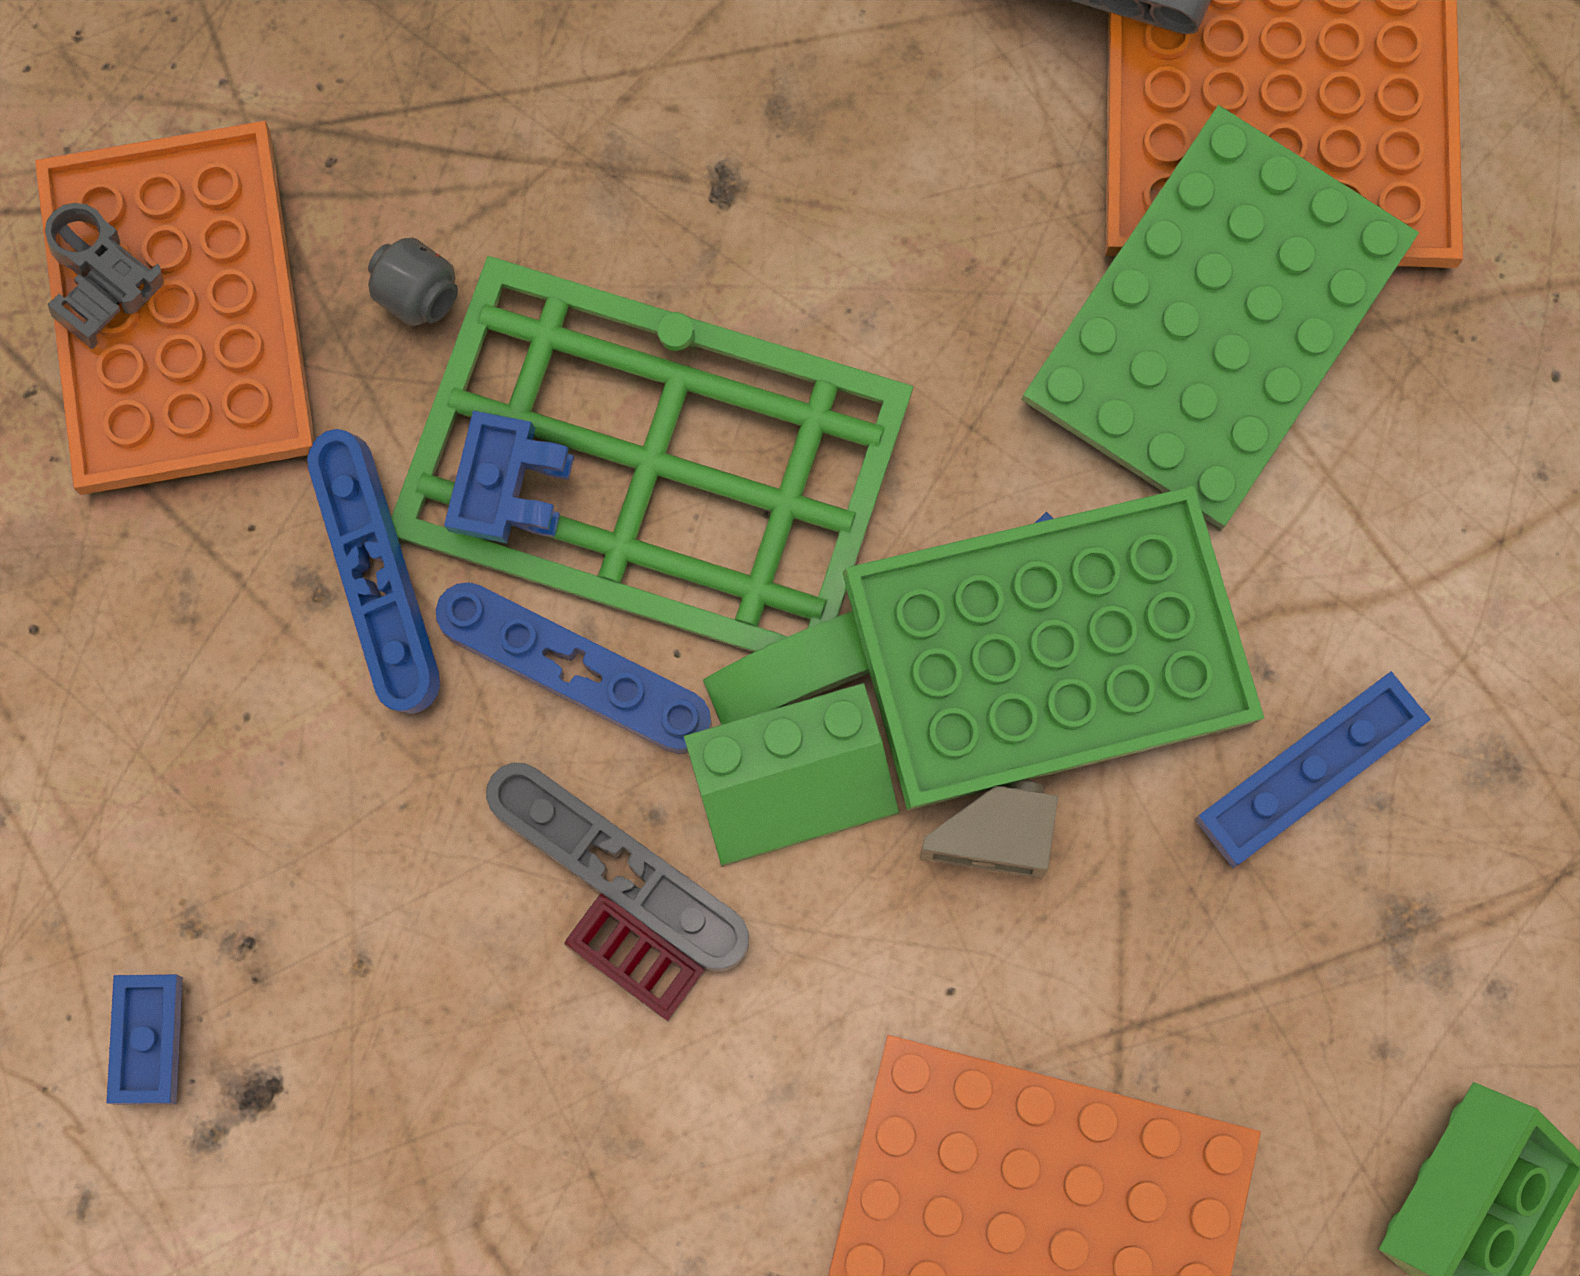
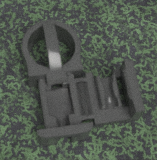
M71 203L62 205L53 211L48 218L45 234L51 254L58 263L78 274L74 278L77 286L65 298L58 294L47 304L49 311L56 321L93 349L98 344L96 335L121 311L118 306L120 303L124 313L133 314L162 287L164 281L160 265L157 263L149 270L119 245L120 240L117 230L106 222L96 209L87 204ZM76 221L88 222L97 227L99 238L93 246H90L77 236L67 224ZM57 234L77 252L61 248L56 242ZM141 284L144 285L142 290L138 289ZM67 304L68 306H70L73 310H75L87 321L83 323L69 310H67L64 307V305Z

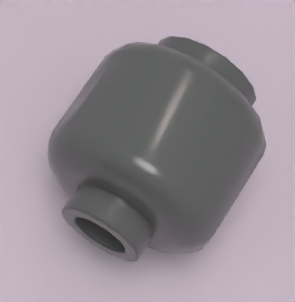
M413 237L403 238L392 245L385 244L370 259L368 265L370 297L407 325L416 326L426 322L435 323L442 319L453 306L458 293L457 285L454 284L456 277L453 265L418 239Z

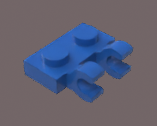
M473 411L444 527L449 532L503 543L508 542L511 526L534 534L555 537L560 513L554 511V505L536 500L521 499L519 494L526 469L549 477L569 480L574 456L567 454L569 448L556 443L533 440L536 428L530 421Z

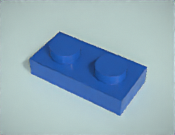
M177 974L113 975L107 1104H177L183 977Z

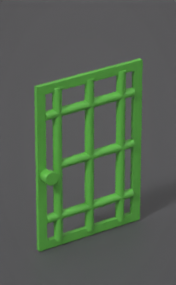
M487 255L391 518L398 540L740 649L755 652L788 637L758 627L765 605L810 619L808 628L839 615L847 591L842 573L846 567L856 564L914 386L693 319L680 312L667 311ZM503 287L546 300L540 319L537 320L498 308L497 304ZM568 308H572L659 336L661 344L672 351H680L687 347L693 349L699 347L815 384L809 402L806 403L563 328L562 325ZM488 329L531 342L509 404L466 391ZM553 350L665 384L643 446L532 412ZM688 391L800 426L779 488L666 453ZM837 391L881 403L882 407L876 424L832 411L831 408ZM473 411L530 421L536 428L535 438L564 445L570 449L635 469L613 532L560 515L555 537H551L604 554L598 576L492 543L483 538L449 532L445 527L419 519L426 498L447 505L450 503L455 482L437 477L435 473L457 413L471 417ZM823 433L868 447L847 510L802 496ZM658 476L771 511L750 575L636 539ZM794 519L839 532L818 597L773 583ZM628 562L742 598L735 619L622 584L621 581Z

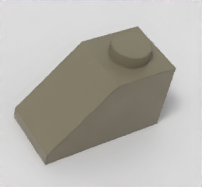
M1026 780L1007 785V787L995 786L925 836L920 859L1043 879L1049 866L1058 796L1045 794L1044 785Z

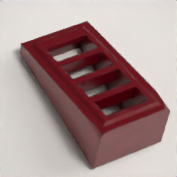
M603 893L596 898L564 942V945L570 951L667 1022H669L705 972V969ZM610 917L618 925L598 952L589 947V944ZM631 932L639 940L617 968L609 961ZM653 948L660 955L640 983H637L630 976L648 951ZM673 963L681 970L659 999L650 991L669 965Z

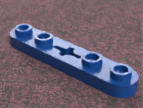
M340 429L326 431L318 436L313 442L312 447H310L307 458L308 470L374 690L380 702L389 709L409 714L422 712L431 706L438 695L440 687L439 671L372 453L367 443L357 435ZM369 555L372 559L384 563V568L376 572L377 585L375 582L363 578L362 573L370 568ZM380 591L384 592L385 596H381Z
M470 582L455 584L446 589L438 600L435 609L436 621L445 637L454 644L666 751L686 754L688 751L684 736L712 728L710 710L705 701L696 693L481 585ZM548 651H551L554 656L560 659L564 658L572 661L577 653L584 655L583 664L592 675L598 678L602 677V681L595 682L587 677L575 675L570 683L563 681L564 672L555 661L545 656Z

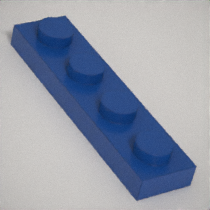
M1390 671L1198 815L1195 821L1234 869L1431 719L1394 673Z

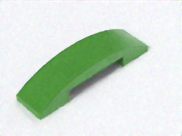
M851 611L755 651L703 679V683L721 725L798 703L869 674V669L854 614Z

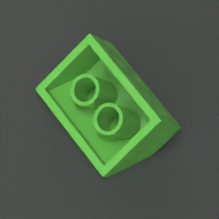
M864 683L684 736L721 867L899 814L883 742Z
M1473 1082L1463 1101L1458 1103L1453 1109L1449 1125L1433 1154L1422 1164L1418 1180L1400 1212L1396 1213L1389 1222L1386 1237L1379 1250L1410 1276H1529L1580 1184V1151L1537 1108Z

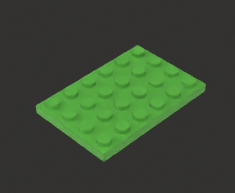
M1218 105L1030 383L1021 400L1164 493L1194 486L1204 519L1222 530L1419 232Z
M1194 486L846 567L842 573L907 811L988 791L995 786L1003 787L1022 780L1027 781L1257 723L1264 719Z

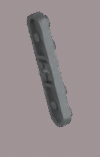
M510 763L500 767L491 776L487 784L486 799L493 814L503 824L600 894L603 893L699 966L709 971L724 972L736 967L744 959L749 949V932L745 921L726 904L535 767L526 763ZM597 847L604 853L616 858L623 851L629 853L631 856L627 863L635 875L645 882L643 887L638 888L632 881L626 880L621 876L615 877L612 882L605 880L607 868L596 855L590 853L591 848Z

